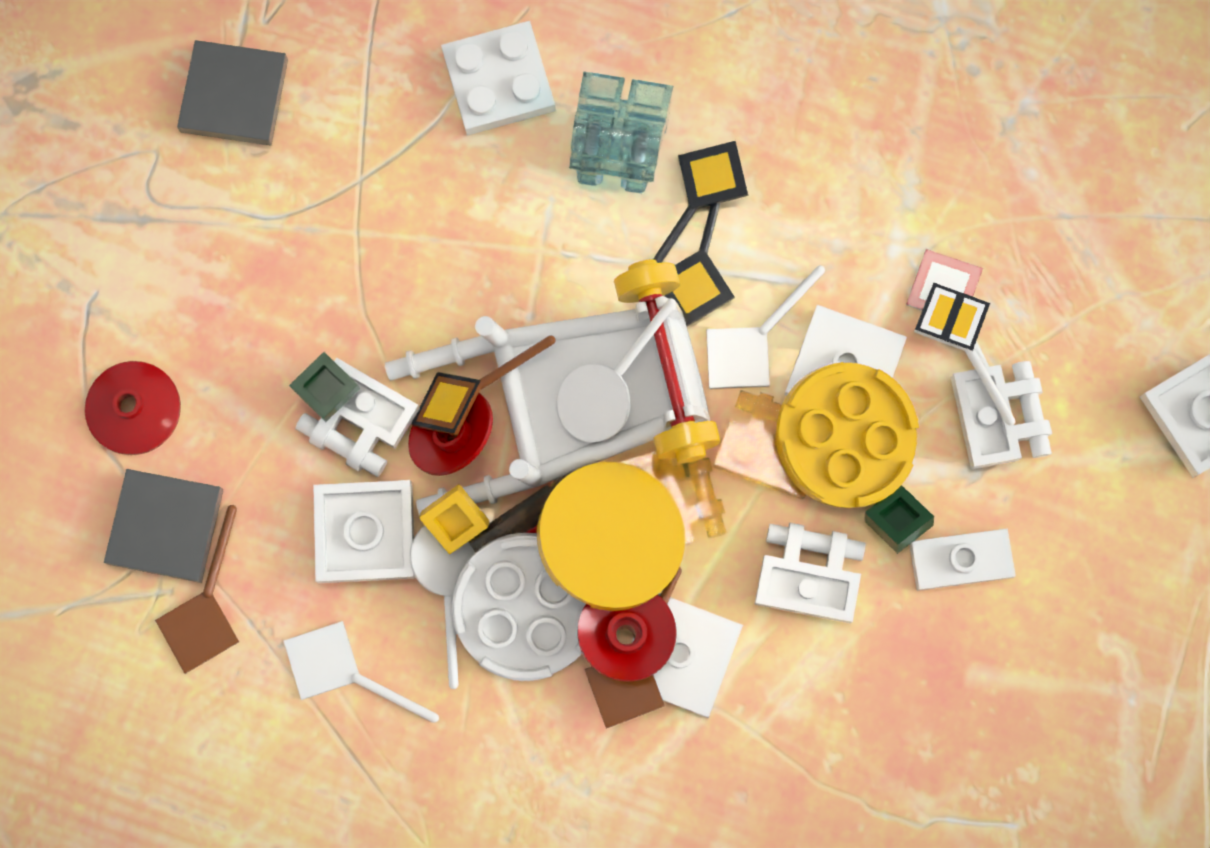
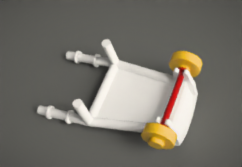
M654 259L643 260L631 264L628 267V271L614 279L613 282L618 301L622 303L639 302L636 304V309L505 330L490 317L483 316L475 324V329L481 336L459 341L456 337L451 339V344L417 354L410 350L406 352V357L385 362L386 373L390 381L409 375L416 379L420 377V372L456 362L458 366H463L466 359L491 352L495 353L497 365L500 367L550 335L555 337L556 342L552 346L501 377L520 459H516L510 464L509 475L494 479L487 475L484 476L483 482L462 487L475 503L489 500L491 504H495L498 497L541 486L566 476L581 467L598 463L653 440L659 459L676 458L678 464L706 457L705 450L721 443L716 422L710 420L691 339L683 312L677 302L667 318L621 376L630 392L631 408L625 425L615 436L602 442L581 441L564 428L558 415L557 396L560 386L568 374L576 368L587 364L605 365L614 370L666 303L668 298L664 295L673 292L680 286L675 264L667 262L657 263ZM444 487L439 488L438 494L417 499L416 504L419 515L423 509L448 491Z

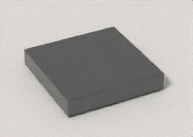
M195 40L177 125L179 131L187 134L272 146L288 63L286 53Z
M126 469L104 563L202 583L224 489L219 486Z

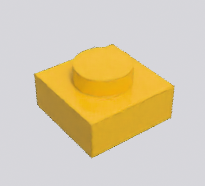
M460 484L423 509L419 516L422 523L449 555L488 528L490 521Z

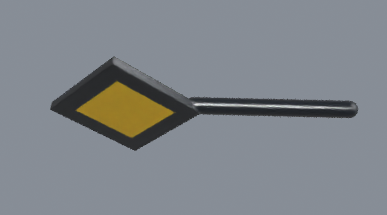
M736 141L678 155L689 205L653 258L657 263L663 262L697 209L749 196Z
M721 203L710 205L699 251L675 265L680 286L673 292L664 295L666 298H672L677 302L683 312L687 327L735 298L708 256Z

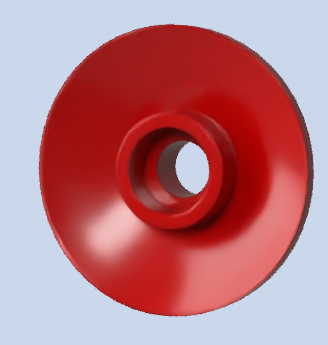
M142 361L122 362L106 369L91 385L85 401V419L91 434L107 449L123 455L144 454L161 446L174 432L181 412L179 392L172 379L160 368ZM127 397H134L136 400L135 408L130 412H122V401Z
M478 393L458 436L418 428L412 425L408 448L414 464L423 472L434 476L449 475L470 464L483 450L491 434L493 413L487 399L481 393Z
M657 594L646 603L619 611L599 610L591 608L590 605L586 604L578 621L577 637L584 658L597 672L613 680L634 682L646 679L663 668L674 651L677 629L671 609ZM621 629H627L632 632L634 641L630 644H622L618 641L616 632Z

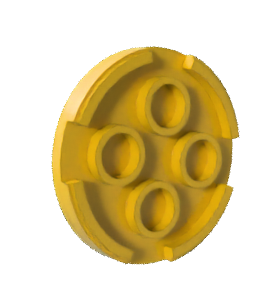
M840 362L820 367L810 372L793 386L787 394L778 415L776 443L779 457L786 473L793 483L806 495L820 503L833 507H863L887 498L907 479L914 466L912 462L916 451L919 423L909 396L890 375L880 369H874L866 365Z
M593 463L567 475L548 496L537 524L538 551L543 566L551 580L557 587L560 586L575 599L590 605L591 608L599 610L619 611L630 609L654 598L676 575L685 550L684 522L680 509L671 493L651 474L625 463Z

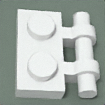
M336 357L334 362L361 389L327 422L322 418L317 420L304 413L297 422L296 430L310 437L309 443L317 448L324 450L327 447L346 458V465L358 472L364 469L379 477L387 464V460L373 453L375 445L380 440L396 449L420 407L418 404ZM342 418L363 430L357 442L336 431Z
M1031 361L1013 364L1012 369L1015 381L1008 383L1004 381L1001 365L985 367L1010 412L1009 400L1020 399L1025 423L1013 424L1011 426L1005 423L975 369L953 373L950 378L971 470L1019 461L1022 458L1019 441H1029L1033 458L1052 454L1048 436L1052 435L1049 420H1044L1038 396L1043 391L1040 378H1034Z
M789 523L788 527L769 524L766 542L785 546L783 558L764 555L754 605L851 624L854 618L861 574L842 570L844 558L862 561L866 542L847 539L846 533L832 531L831 535L804 530V525ZM800 550L827 554L826 567L799 562Z

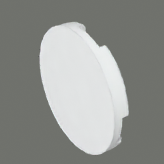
M516 533L487 543L475 552L464 565L454 588L452 619L456 635L458 634L466 650L479 662L481 667L503 678L534 681L551 677L552 674L569 666L582 654L578 643L577 627L581 612L586 604L572 597L560 586L557 587L551 580L539 555L537 533Z

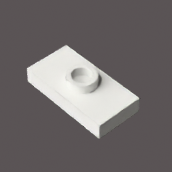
M1008 528L917 540L909 545L917 591L1016 577Z

